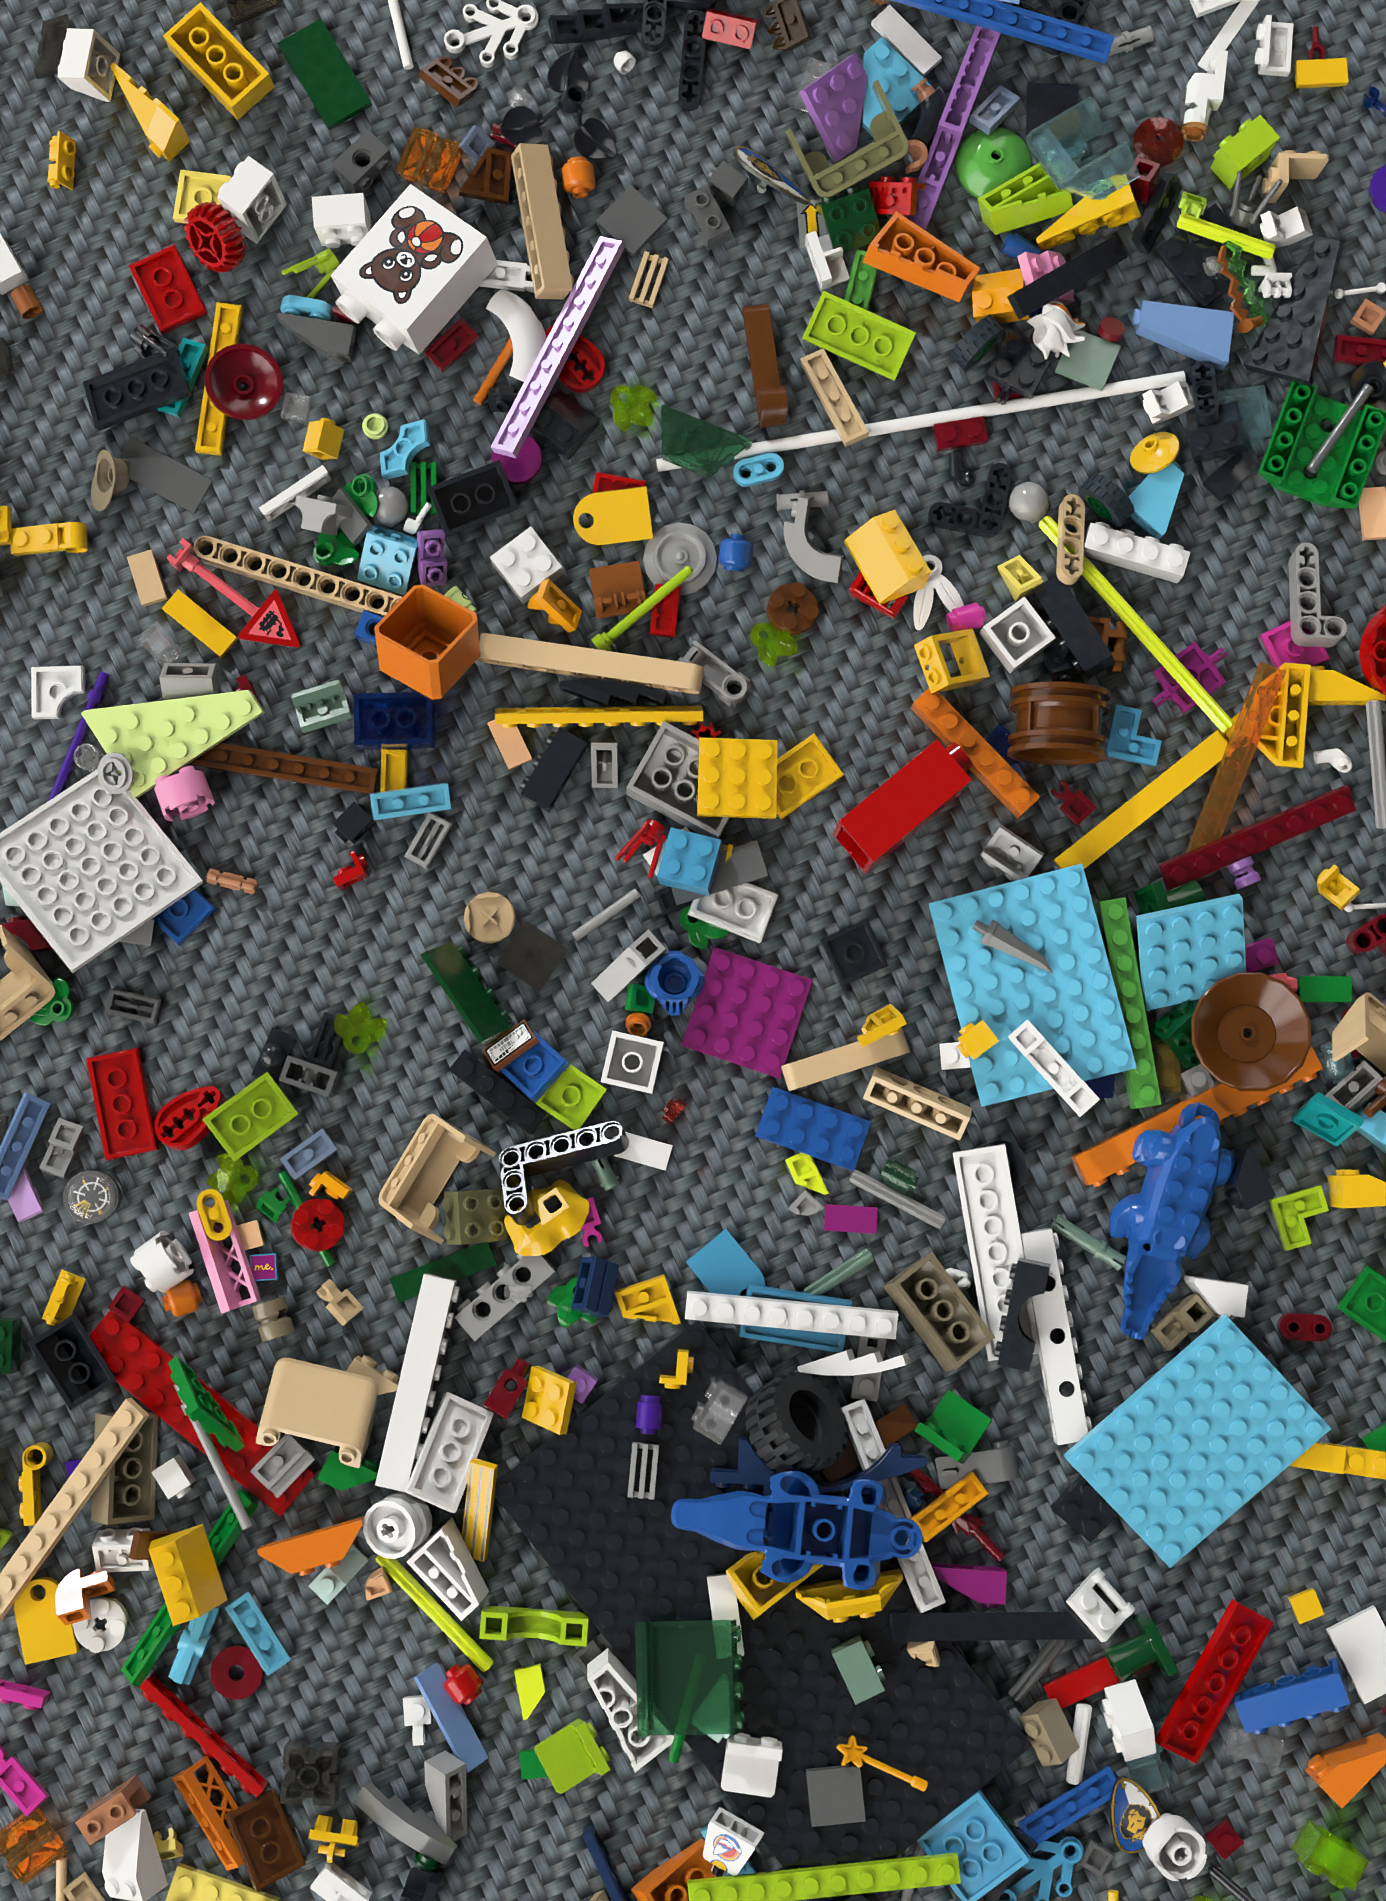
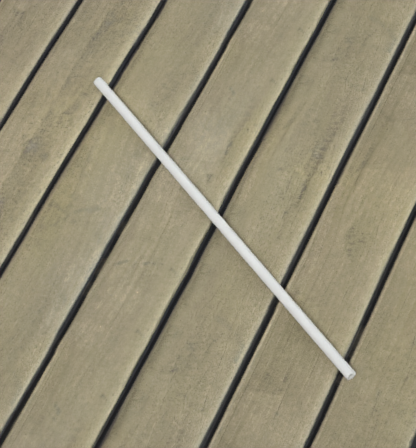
M1184 371L1108 383L1105 384L1102 391L1093 387H1084L1036 395L1032 399L1024 397L1007 400L1005 405H1001L1002 401H1000V403L994 402L865 424L869 432L868 437L930 427L939 423L981 416L989 417L1168 387L1177 381L1186 382ZM836 429L660 458L656 459L658 472L840 442L842 440Z

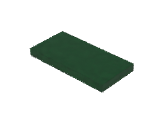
M321 18L277 43L328 130L333 129L372 106L370 99Z

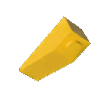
M1312 666L1310 669L1308 706L1366 705V702L1372 700H1380L1381 703L1386 701V695L1339 672L1325 670L1324 666Z

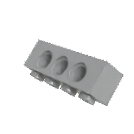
M517 1255L516 1257L519 1261L513 1267L507 1264L496 1274L499 1277L498 1280L492 1285L487 1281L476 1291L479 1296L471 1302L467 1299L456 1308L459 1313L454 1318L474 1341L556 1271L544 1255ZM520 1267H526L530 1270L531 1278L529 1281L524 1282L518 1279L517 1271ZM505 1284L509 1286L511 1290L509 1298L503 1299L498 1296L497 1288L499 1285ZM480 1302H486L490 1305L491 1312L488 1316H482L478 1313L477 1306Z

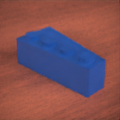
M1337 1657L1328 1660L1329 1666L1317 1668V1665L1305 1668L1306 1671L1299 1677L1291 1674L1283 1676L1276 1681L1274 1686H1271L1270 1683H1264L1236 1693L1234 1703L1245 1733L1253 1732V1734H1260L1267 1731L1268 1727L1279 1725V1727H1285L1293 1724L1296 1719L1304 1717L1306 1720L1318 1717L1321 1712L1328 1710L1339 1712L1344 1710L1346 1705H1350L1349 1690Z

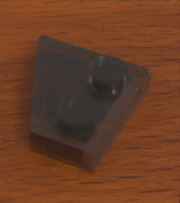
M67 14L43 21L42 39L39 42L37 51L39 54L38 64L34 68V74L37 79L58 73L67 28L73 29Z

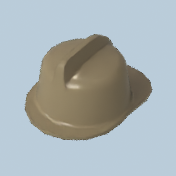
M105 449L100 451L97 457L96 470L91 486V502L97 511L105 510L111 501L112 495L119 494L125 490L129 482L130 462L126 459L112 457V454Z

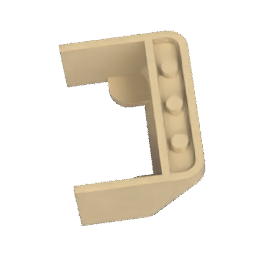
M0 925V938L3 947L7 950L4 955L5 964L11 972L0 980V1041L47 1004L55 994L52 981L31 952L3 925Z
M1366 992L1357 998L1332 1032V1059L1337 1062L1356 1049L1386 1075V1006L1374 995Z
M430 1114L422 1121L380 1191L379 1204L410 1229L442 1245L444 1239L432 1231L439 1222V1210L433 1204L460 1160L464 1163H470L478 1157L480 1150L492 1157L495 1156L496 1152L435 1114Z

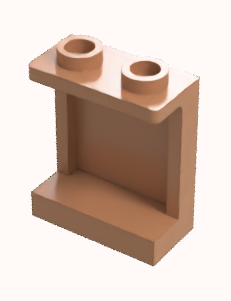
M136 1774L94 1802L75 1823L88 1844L92 1845L136 1815L134 1808L149 1800L151 1795Z

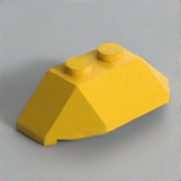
M1283 663L1253 688L1249 740L1275 766L1303 768L1311 665Z
M900 1569L880 1572L877 1585L868 1590L848 1588L843 1584V1579L796 1586L795 1593L796 1598L827 1620L833 1619L835 1623L848 1621L849 1616L860 1615V1618H869L875 1616V1612L882 1611L902 1582L903 1574Z

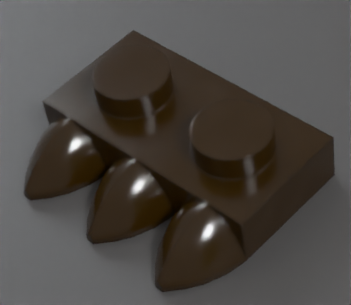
M774 0L765 8L762 14L763 17H777L770 24L767 32L770 34L782 33L775 40L773 49H789L792 51L813 39L800 0Z

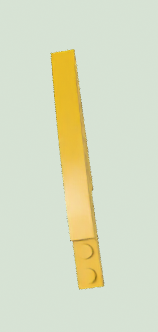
M1252 703L1232 718L1234 724L1230 729L1225 732H1221L1220 729L1215 731L1055 858L1053 861L1056 865L1063 869L1082 864L1085 869L1246 741L1250 735Z
M1317 1441L1289 1466L1386 1480V1451Z

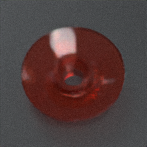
M1152 117L1145 120L1138 126L1133 137V147L1136 155L1161 164L1160 167L1173 163L1180 156L1184 146V138L1179 126L1172 120L1164 117ZM1160 135L1164 137V140L1159 141L1156 136Z

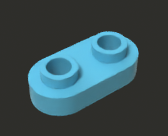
M295 295L284 296L280 307L281 312L284 314L330 321L332 315V307L327 302Z
M766 453L740 460L734 467V480L743 487L776 480L783 473L784 462L775 453ZM773 465L776 469L773 472H769L766 467ZM743 471H748L751 476L744 478L741 474Z

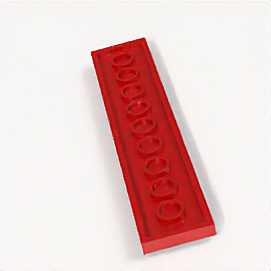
M110 1310L89 1337L117 1380L116 1382L207 1456L189 1417L183 1413L181 1408L182 1402L174 1387L175 1383L170 1377L172 1371L168 1362L174 1356L132 1322L128 1323ZM198 1377L197 1380L204 1387L205 1391L208 1390L221 1406L219 1409L226 1416L227 1420H231L237 1427L245 1445L238 1452H235L229 1446H222L215 1434H209L227 1473L279 1516H282L316 1473L307 1467L279 1498H276L275 1494L268 1490L250 1472L275 1445L264 1446L256 1444L259 1426Z

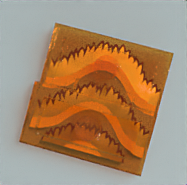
M414 127L395 173L411 182L446 194L463 150L459 147V142L440 138L436 132Z
M39 1808L27 1817L23 1813L0 1830V1853L7 1860L6 1867L22 1885H25L67 1853V1848L60 1836Z

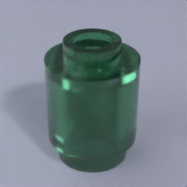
M888 1159L879 1176L880 1179L884 1180V1184L904 1194L908 1190L913 1192L919 1181V1177L915 1176L917 1170L897 1160L893 1162Z

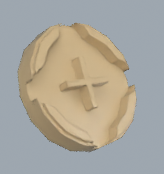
M486 892L478 894L465 909L464 923L466 930L474 939L481 943L494 944L502 942L511 934L515 927L516 915L514 907L507 898L498 893Z

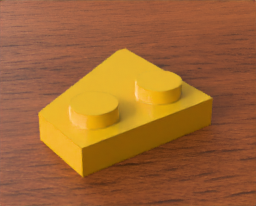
M889 1004L868 1015L866 1023L861 1029L863 1034L859 1035L857 1039L863 1048L885 1035L897 1034L902 1030V1026L907 1023L903 1015L892 1004Z
M665 1274L615 1291L623 1318H641L652 1322L664 1321L672 1322L675 1325L681 1324Z

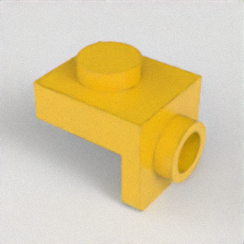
M1335 864L1330 869L1323 870L1317 878L1318 892L1341 911L1360 894V889L1340 874L1339 867Z
M678 1349L676 1376L660 1375L659 1383H665V1388L680 1389L681 1385H686L687 1373L693 1372L694 1357H688L689 1350Z

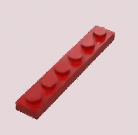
M152 1673L139 1687L143 1691L142 1694L145 1699L151 1703L155 1702L162 1709V1714L168 1720L178 1723L182 1727V1733L191 1740L195 1739L201 1745L203 1753L210 1758L214 1757L221 1764V1769L227 1775L238 1779L241 1782V1788L246 1793L254 1794L258 1797L269 1781Z

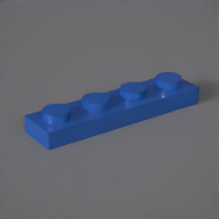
M1107 1765L1080 1784L1023 1818L1018 1824L1026 1834L1040 1844L1110 1800L1111 1790L1117 1778Z

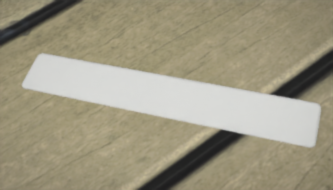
M1243 0L1239 3L1199 61L1198 66L1207 71L1209 60L1214 59L1218 50L1225 51L1260 0Z

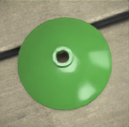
M997 127L988 135L979 129L971 133L960 145L955 162L956 174L962 187L978 199L1031 168V155L1025 142L1014 132ZM997 154L1000 159L995 160L991 155Z

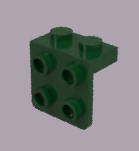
M859 184L853 185L845 189L844 194L835 195L831 198L821 197L822 202L815 204L817 213L823 215L832 249L842 247L843 253L870 244L881 231L869 188H860Z
M1187 1000L1174 1005L1149 1028L1153 1037L1168 1045L1185 1070L1200 1064L1192 1045L1191 1019L1198 1003L1196 1000Z

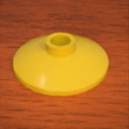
M1169 432L1151 434L1142 439L1132 450L1130 455L1131 466L1135 471L1142 474L1161 471L1175 460L1180 450V443L1177 437Z

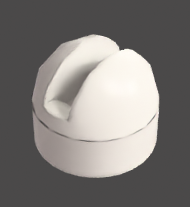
M627 51L618 52L614 56V65L621 74L629 73L636 64V59Z

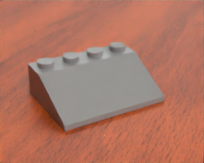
M663 721L626 787V795L700 835L719 839L731 817L697 816L699 740Z

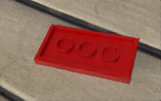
M139 1048L86 1058L105 1161L159 1150Z

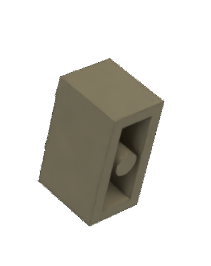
M1056 1698L1037 1701L1019 1717L1042 1766L1062 1764L1080 1748Z

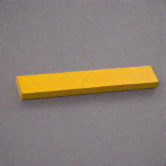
M216 303L208 363L221 349L239 343L244 309L242 305ZM205 386L195 451L202 454L222 456L228 416L220 412L212 404Z

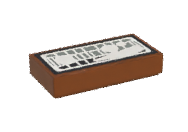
M524 1019L483 1049L494 1070L499 1072L537 1044L539 1040L529 1023Z

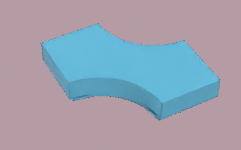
M425 419L401 425L397 441L389 449L380 453L381 475L384 480L408 475L409 466L414 456L422 449L430 446L429 425Z

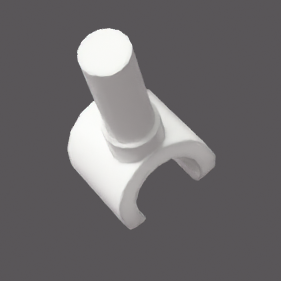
M427 502L416 520L408 518L403 530L410 534H416L417 531H420L422 521L432 505Z

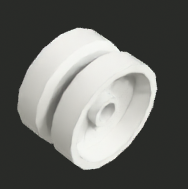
M397 1491L375 1503L367 1511L363 1525L365 1539L372 1550L384 1558L396 1559L406 1555L428 1538L432 1529V1515L424 1500L406 1492Z

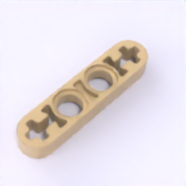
M1069 494L1063 499L1059 506L1056 574L1058 579L1067 585L1075 584L1083 572L1085 503L1081 497L1075 494ZM1065 525H1073L1077 532H1069ZM1065 546H1072L1076 554L1068 553L1065 550ZM1070 563H1072L1070 565V573L1072 574H1069V570L1066 569Z

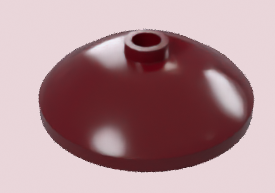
M233 344L218 351L209 361L205 372V388L210 401L220 412L238 420H253L265 416L277 405L282 394L283 378L277 362L269 353L254 345ZM244 384L248 387V389L246 391H241L239 389V386Z

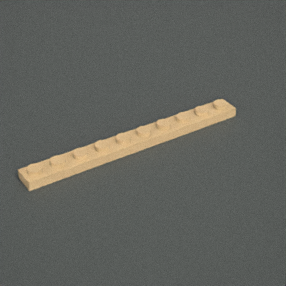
M132 1398L125 1399L0 1573V1621L5 1617L150 1416Z

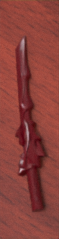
M919 1468L908 1472L919 1482L925 1494L931 1493L937 1498L944 1493ZM964 1513L951 1523L957 1534L960 1530L967 1536H970L971 1533L997 1562L1005 1556L981 1530L979 1526L985 1525V1522L980 1520L979 1517Z

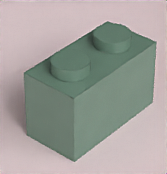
M858 1635L831 1648L832 1655L855 1705L885 1691L882 1682L886 1681L880 1665L875 1667L870 1658L875 1654L868 1640L863 1642L861 1636Z

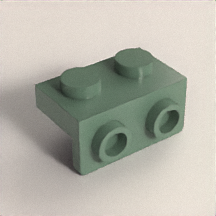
M340 680L326 682L325 684L291 694V700L295 706L303 733L352 718L347 695Z

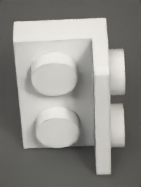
M135 1527L116 1530L109 1528L99 1530L92 1545L96 1571H149L151 1560H133L129 1558L134 1531H150V1528Z

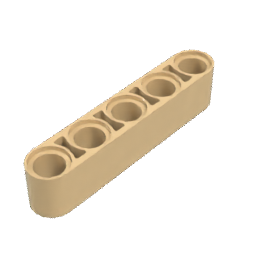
M902 1028L897 1034L885 1035L863 1048L859 1041L783 1065L781 1069L788 1091L909 1053L910 1050Z

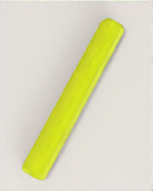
M1181 213L1177 221V227L1268 260L1273 257L1276 246L1274 244L1200 218L1197 219L1188 214L1184 215Z

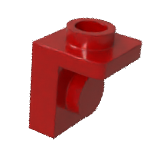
M356 851L350 852L356 866L353 868L351 865L338 870V875L333 877L336 886L340 890L369 877L366 870L370 867L363 854L359 856Z

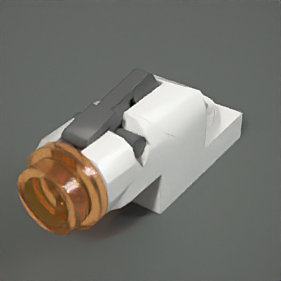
M1218 50L1214 59L1209 60L1207 73H1194L1186 88L1179 92L1181 131L1184 134V139L1188 141H1200L1204 138V134L1207 133L1211 111H1217L1223 100L1228 51Z

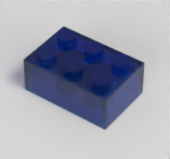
M420 692L353 694L354 746L358 750L436 748L435 700Z

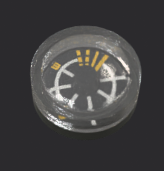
M84 1171L76 1174L68 1181L63 1192V1204L67 1213L74 1220L85 1224L107 1220L115 1213L120 1203L118 1184L109 1174L102 1171Z

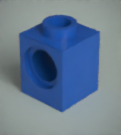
M363 610L354 633L357 639L376 646V638L371 635V631L383 617Z

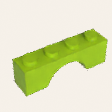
M484 1605L481 1611L479 1639L507 1641L514 1638H539L554 1641L559 1645L586 1647L589 1617L585 1612Z

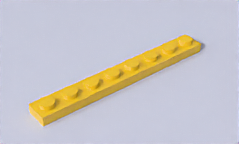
M702 705L495 709V724H501L503 728L516 727V724H527V727L536 728L547 723H553L554 727H566L568 723H579V726L591 727L594 726V723H604L605 726H619L622 722H630L632 726H644L646 722H656V725L661 726L663 721L670 725L672 722H682L683 725H696L698 721H703Z

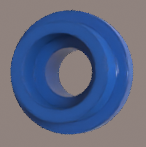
M915 1489L904 1498L909 1511L913 1514L924 1503L921 1500L924 1494L922 1492L918 1493Z

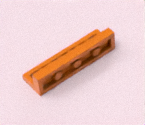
M206 1755L188 1769L176 1774L172 1780L228 1871L238 1868L243 1864L236 1843L231 1836V1831L224 1824V1814L236 1809L238 1806ZM202 1765L208 1772L207 1784L200 1783L193 1773ZM211 1790L220 1792L222 1796L221 1807L213 1806L211 1803Z

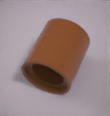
M21 285L11 292L10 296L23 319H32L42 313L43 307L31 285Z

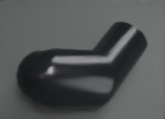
M949 453L950 477L963 487H969L975 483L976 474L962 467L961 453Z

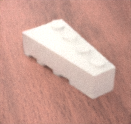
M608 1648L587 1664V1680L602 1709L605 1710L609 1723L619 1737L624 1752L627 1753L634 1771L637 1772L673 1743L676 1729L647 1691Z

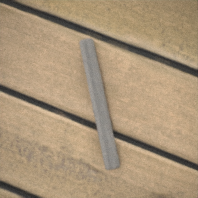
M1372 700L1366 702L1375 824L1376 828L1385 829L1386 757L1382 707L1380 700Z

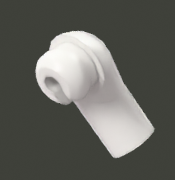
M1338 748L1314 751L1315 764L1329 762L1342 773H1347L1352 769L1351 759Z
M954 1268L946 1269L960 1290H966L970 1287V1276L966 1272Z

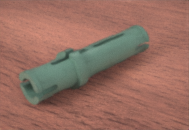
M1060 1214L1055 1218L1057 1223L1053 1221L1050 1226L1052 1230L1090 1252L1094 1259H1101L1117 1271L1121 1268V1263H1124L1127 1256L1107 1246L1106 1241L1096 1239L1063 1218Z

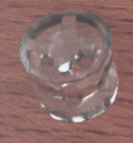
M91 744L78 746L73 755L76 765L88 772L97 770L100 760L104 757L102 751Z

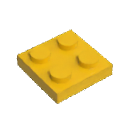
M532 1366L522 1418L559 1435L567 1434L577 1382L543 1367Z

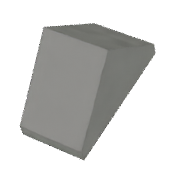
M591 743L592 788H618L617 743Z

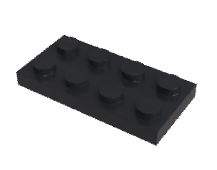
M176 346L165 350L169 354L168 357L156 353L83 382L94 427L98 431L192 396L180 350Z

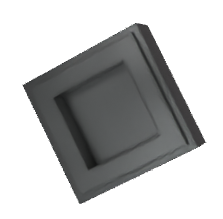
M1090 1838L1084 1848L1083 1857L1078 1864L1102 1878L1115 1853Z

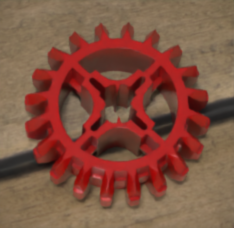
M214 201L200 203L192 208L184 219L186 225L183 229L187 233L185 239L190 243L188 248H192L194 257H198L201 265L205 264L208 270L213 269L215 273L229 272L239 266L242 258L246 256L244 250L247 246L243 242L245 236L240 232L242 227L237 225L236 218H232L229 210H224L221 204L217 205Z

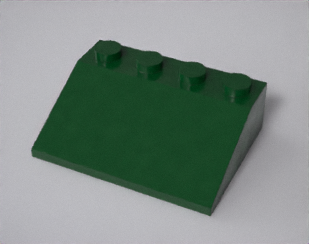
M449 942L420 955L480 1044L488 1046L512 1029L509 1024L513 1021L505 1008L500 1011L495 1004L499 999L490 987L485 989L480 981L484 978L476 965L472 968L466 961L469 955L461 944L456 946L454 942Z

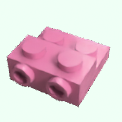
M1049 250L1040 255L1025 252L1017 256L1025 286L1066 263L1061 253ZM1074 289L1053 301L1060 302L1064 306L1074 302Z

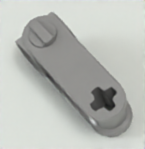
M693 641L690 650L683 658L680 657L677 661L705 667L702 683L718 694V698L730 707L732 705L735 707L743 702L747 696V691L751 688V680L740 671L738 673L700 643ZM732 684H737L742 688L741 692L736 695L730 694L727 689Z

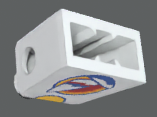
M719 1807L708 1824L703 1851L704 1859L713 1864L711 1868L713 1875L722 1877L729 1873L737 1876L764 1836V1832Z

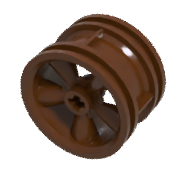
M1035 682L1011 688L1010 697L1013 700L1009 703V710L1017 714L1016 732L1008 736V744L1011 747L1007 749V756L1013 760L1043 765H1087L1106 761L1108 759V751L1104 748L1108 747L1109 739L1101 735L1102 716L1110 712V705L1107 703L1110 700V691L1100 686L1075 682Z

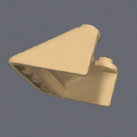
M281 1358L277 1361L273 1370L257 1432L256 1444L273 1446L279 1441L282 1432L340 1446V1462L351 1467L360 1468L370 1442L379 1391L378 1384L367 1376L292 1358Z

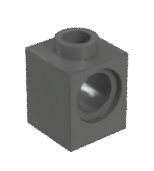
M722 161L718 167L714 166L707 177L711 193L732 208L748 186V177L725 161Z

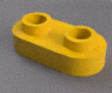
M206 1189L197 1198V1208L207 1236L214 1241H221L230 1235L232 1224L222 1195L217 1190ZM207 1198L214 1199L215 1205L208 1208L205 1206ZM221 1223L223 1231L216 1233L213 1230V1225Z

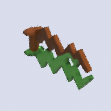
M1228 240L1221 246L1216 262L1222 265L1219 273L1231 280L1227 295L1233 298L1229 307L1230 310L1240 320L1237 324L1238 332L1248 333L1256 327L1264 326L1270 318L1267 313L1263 312L1265 300L1254 296L1257 283L1244 277L1243 272L1247 261L1240 259L1242 247ZM1226 248L1234 252L1232 258L1226 257ZM1231 264L1235 266V270L1230 269ZM1239 285L1245 288L1244 294L1237 291ZM1242 301L1252 305L1249 309L1250 312L1255 314L1252 318H1246L1249 311L1240 307Z

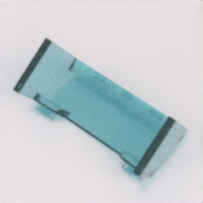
M1091 96L1033 129L1026 136L1029 150L1058 189L1092 200H1103L1109 194L1140 177L1127 142L1120 144L1079 169L1075 163L1080 161L1086 152L1083 143L1105 131Z

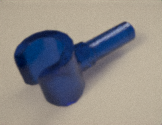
M1370 87L1369 94L1373 98H1369L1364 94L1363 105L1367 108L1375 107L1386 117V108L1378 100L1379 90L1376 87Z

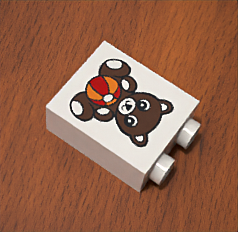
M410 184L331 274L334 283L341 293V296L335 303L355 323L359 324L365 316L377 325L373 328L374 333L391 349L397 351L402 344H405L420 355L498 263L485 235Z

